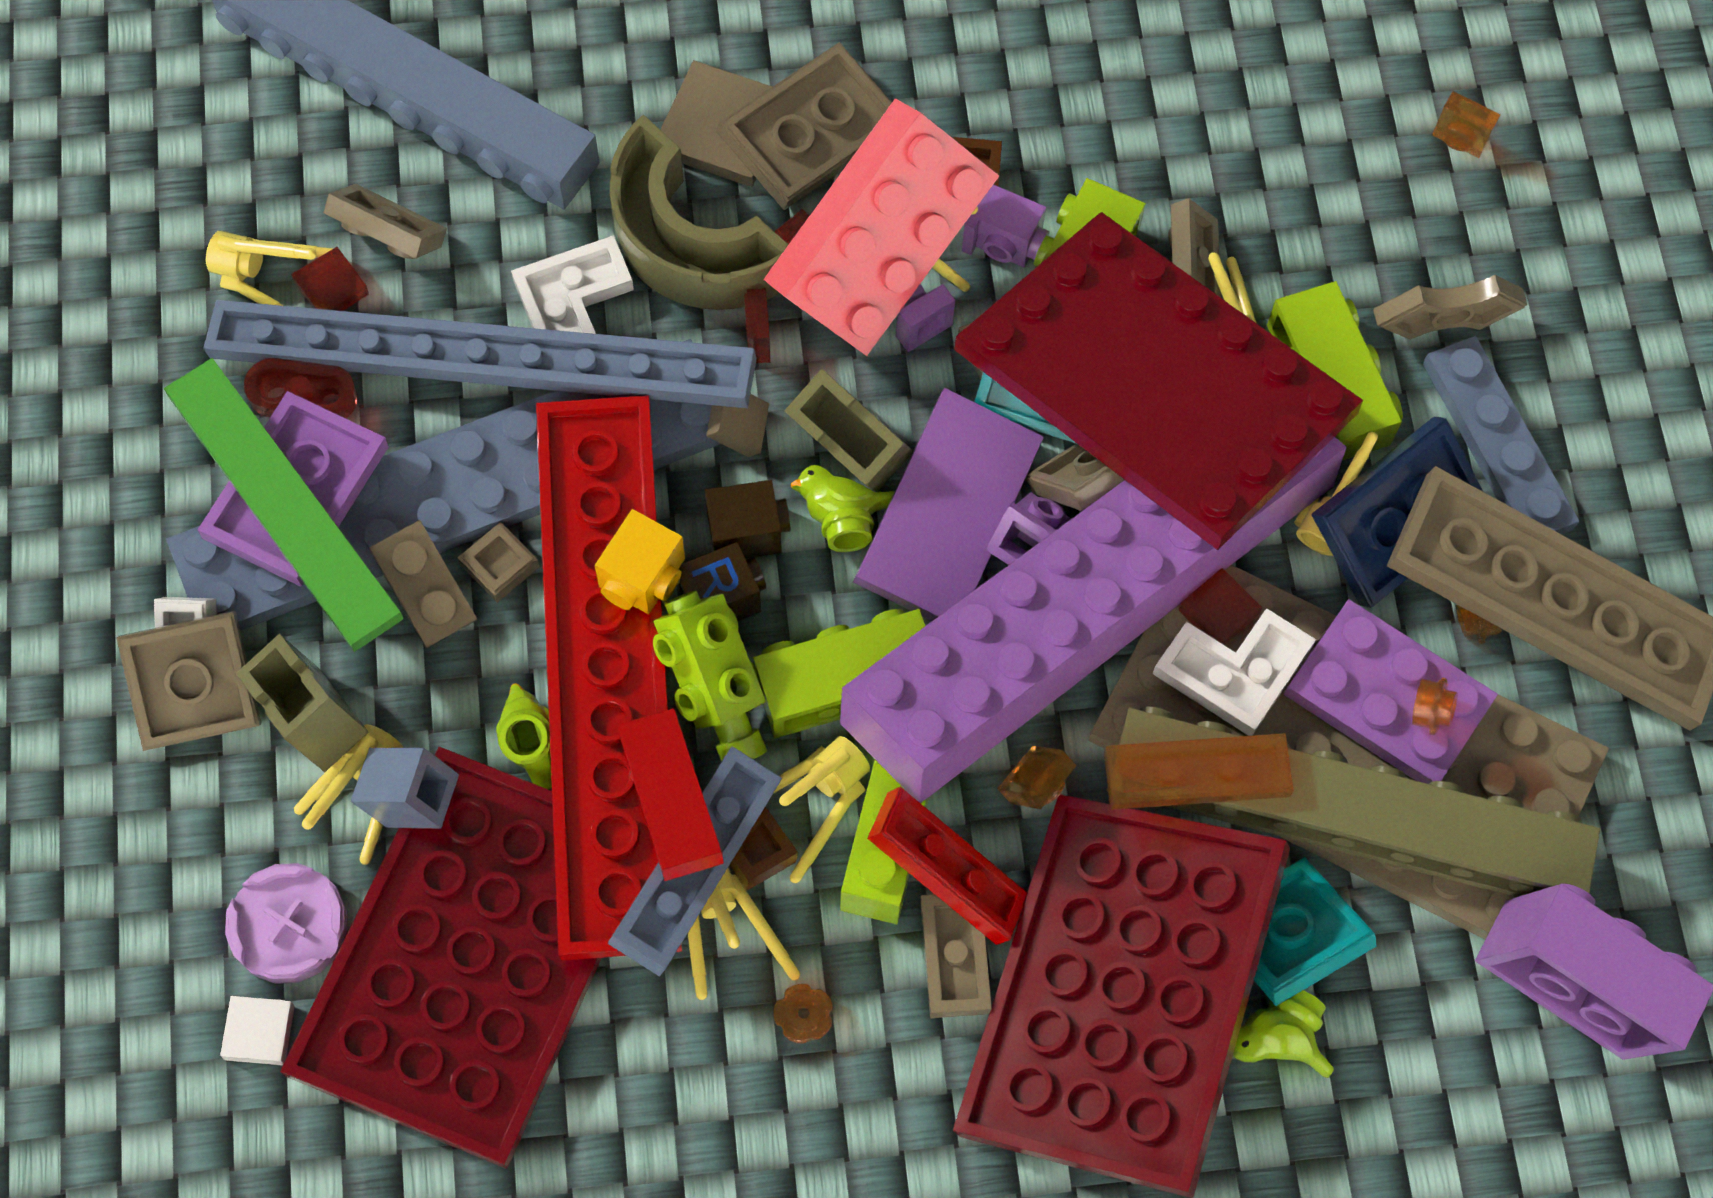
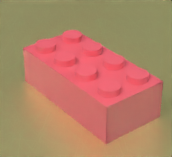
M894 99L763 280L865 356H868L999 178V175L921 112Z

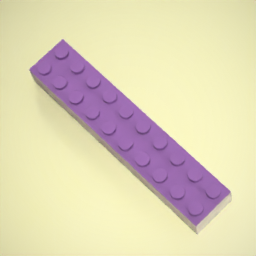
M1334 437L1219 550H1216L1124 480L843 686L840 724L911 796L922 803L1331 489L1335 484L1346 446Z

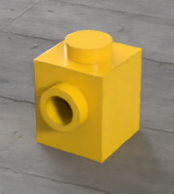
M632 509L595 564L598 585L601 588L602 595L622 609L630 610L634 606L649 615L658 599L666 601L679 583L682 573L679 567L685 559L683 537Z

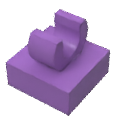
M920 284L898 313L896 337L907 352H910L953 325L955 299L943 284L927 294Z

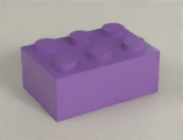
M1570 884L1555 885L1505 901L1475 962L1622 1060L1686 1049L1713 992V984L1696 973L1697 968L1691 961L1678 954L1662 951L1645 939L1646 933L1640 927L1630 921L1611 917L1595 906L1596 901L1588 892Z

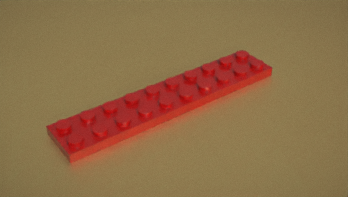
M649 395L536 403L558 951L561 961L626 956L607 943L658 864V858L622 747L617 725L668 710L666 666L660 662L653 648V638L658 634L653 621L663 616L662 600L658 599L649 615L634 606L630 610L622 609L602 595L595 570L596 562L632 509L657 522ZM682 943L676 952H683Z

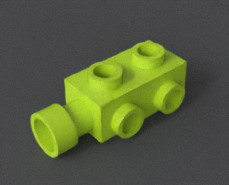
M697 590L665 602L664 605L668 614L653 621L658 632L653 638V648L660 662L673 669L680 687L675 692V703L679 712L688 721H694L696 729L714 727L720 741L715 747L721 762L732 746L753 760L767 752L759 729H752L746 712L764 704L766 700L759 685L757 669L749 660L739 635L737 618L728 607L724 595L719 594L700 599Z

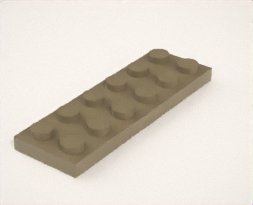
M1437 466L1426 474L1387 567L1689 731L1702 724L1713 694V617Z

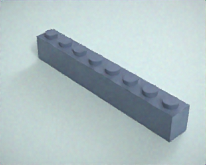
M212 0L217 12V20L231 33L239 36L244 33L259 41L262 47L271 55L279 59H284L285 56L302 65L306 72L316 80L324 83L329 80L344 88L358 103L364 106H370L371 104L389 113L391 118L403 128L408 130L416 128L426 133L445 151L451 154H458L460 152L475 160L480 168L490 176L498 179L504 176L520 185L528 196L540 203L549 201L565 210L600 163L595 134L348 0Z

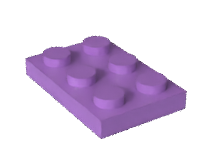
M289 391L286 392L264 426L265 430L337 527L340 526L389 447L384 436ZM229 481L198 528L202 539L301 587L303 585L301 578Z
M1350 599L1347 600L1284 693L1286 697L1401 770L1409 777L1426 784L1443 779L1498 695Z

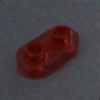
M268 358L253 365L244 379V391L251 406L256 412L266 417H271L287 391L346 419L354 412L358 402V393L352 377L339 366ZM274 388L285 389L279 397H268V393ZM335 394L339 396L338 400L332 404L322 403V400L327 395Z

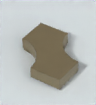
M1493 275L1479 282L1454 288L1435 289L1418 285L1374 308L1373 311L1377 326L1411 340L1423 334L1447 328L1468 327L1481 330L1525 308L1528 304L1523 288L1497 275Z

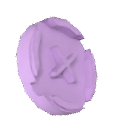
M299 863L274 864L252 874L242 884L243 888L237 893L235 900L232 898L226 911L225 935L233 956L253 976L274 984L299 983L321 973L336 958L347 935L348 912L339 890L326 876L314 871L313 868Z

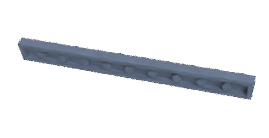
M216 300L203 347L210 359L618 397L649 395L650 400L747 409L757 359L754 348L224 300Z

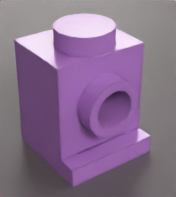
M993 184L977 206L978 212L971 215L964 224L962 252L972 255L975 247L984 250L989 257L1003 263L1012 262L1025 268L1029 258L1035 260L1043 239L1046 235L1049 236L1050 231L1043 228L1046 207Z
M1030 492L1017 504L1012 502L1008 506L985 550L1010 565L1027 552L1012 542L1016 537L1034 547L1071 520V518L1066 515L1064 508L1057 502L1038 497Z

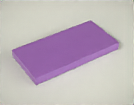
M944 388L933 408L853 583L910 611L920 609L921 615L931 621L976 590L991 556V553L985 549L1008 506L1015 502L1044 436Z

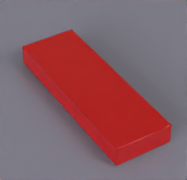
M675 709L617 725L622 747L664 881L724 864L722 851Z
M901 786L888 792L867 839L994 944L999 945L1009 941L1022 911L1027 892Z

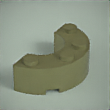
M642 115L623 136L615 151L610 167L609 196L615 235L620 251L633 272L650 288L678 303L702 309L724 310L742 308L761 303L778 295L779 292L763 279L787 248L788 244L757 216L739 226L723 229L696 226L679 216L670 204L673 194L684 182L681 148L645 115Z

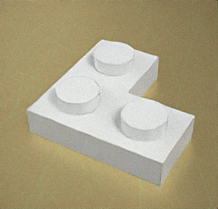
M614 235L511 270L514 284L531 326L536 329L596 334L585 307L634 290L633 280Z
M1266 608L1237 652H1234L1186 621L1156 664L1153 675L1252 737L1313 647L1316 639Z

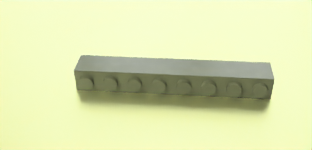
M1146 706L1141 707L1139 710L1128 708L1107 792L1514 897L1559 884H1570L1590 893L1600 828L1583 824L1582 818L1575 814L1564 811H1550L1544 814L1524 809L1523 803L1510 797L1491 796L1485 799L1466 794L1464 788L1455 783L1432 781L1426 784L1407 779L1406 774L1396 768L1374 766L1368 769L1348 764V760L1344 756L1334 752L1316 751L1313 754L1289 749L1290 746L1287 742L1275 737L1259 736L1254 740L1231 734L1230 728L1216 722L1202 721L1197 723V725L1174 719L1172 713L1157 707Z

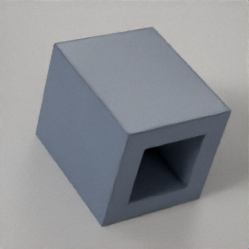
M369 748L350 802L385 827L441 829L459 774L425 748Z

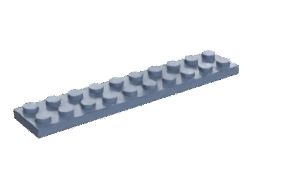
M688 339L683 342H692V340ZM552 391L384 455L338 528L374 577L378 578L383 576V573L370 553L369 547L418 520L423 524L440 554L483 537L499 522L507 528L540 515L536 403L616 398L618 396ZM650 400L654 470L721 444L706 436L712 405ZM199 526L166 538L187 597L216 599L217 615L236 611L240 631L317 601L304 583L300 587L203 540L198 532Z

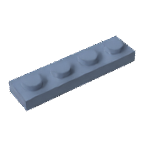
M1477 337L1468 338L1427 354L1423 366L1496 499L1560 534L1574 530L1579 523V519Z
M732 746L702 792L722 851L724 864L664 881L658 862L607 944L660 977L782 778Z

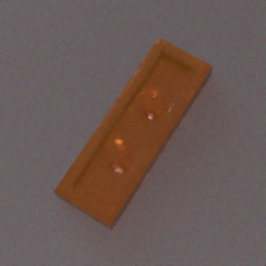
M1286 733L1109 745L1104 750L1110 810L1291 797L1294 791Z

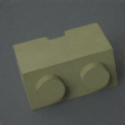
M823 369L816 374L784 410L862 483L875 492H878L913 453L909 446Z
M280 633L236 673L254 699L266 710L265 714L282 737L323 772H326L368 733V730L322 671Z

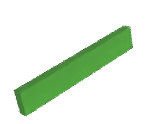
M213 358L164 388L171 402L354 652L403 620L400 610Z

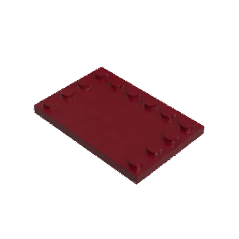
M1103 212L1096 215L960 332L955 340L954 350L1216 550H1219L1358 415L1363 400Z
M439 746L434 756L459 774L441 829H398L280 1072L287 1078L507 1169L602 958L561 961L559 957L552 791Z
M1058 794L953 1131L961 1138L1194 1198L1289 855L1290 847L1287 840Z

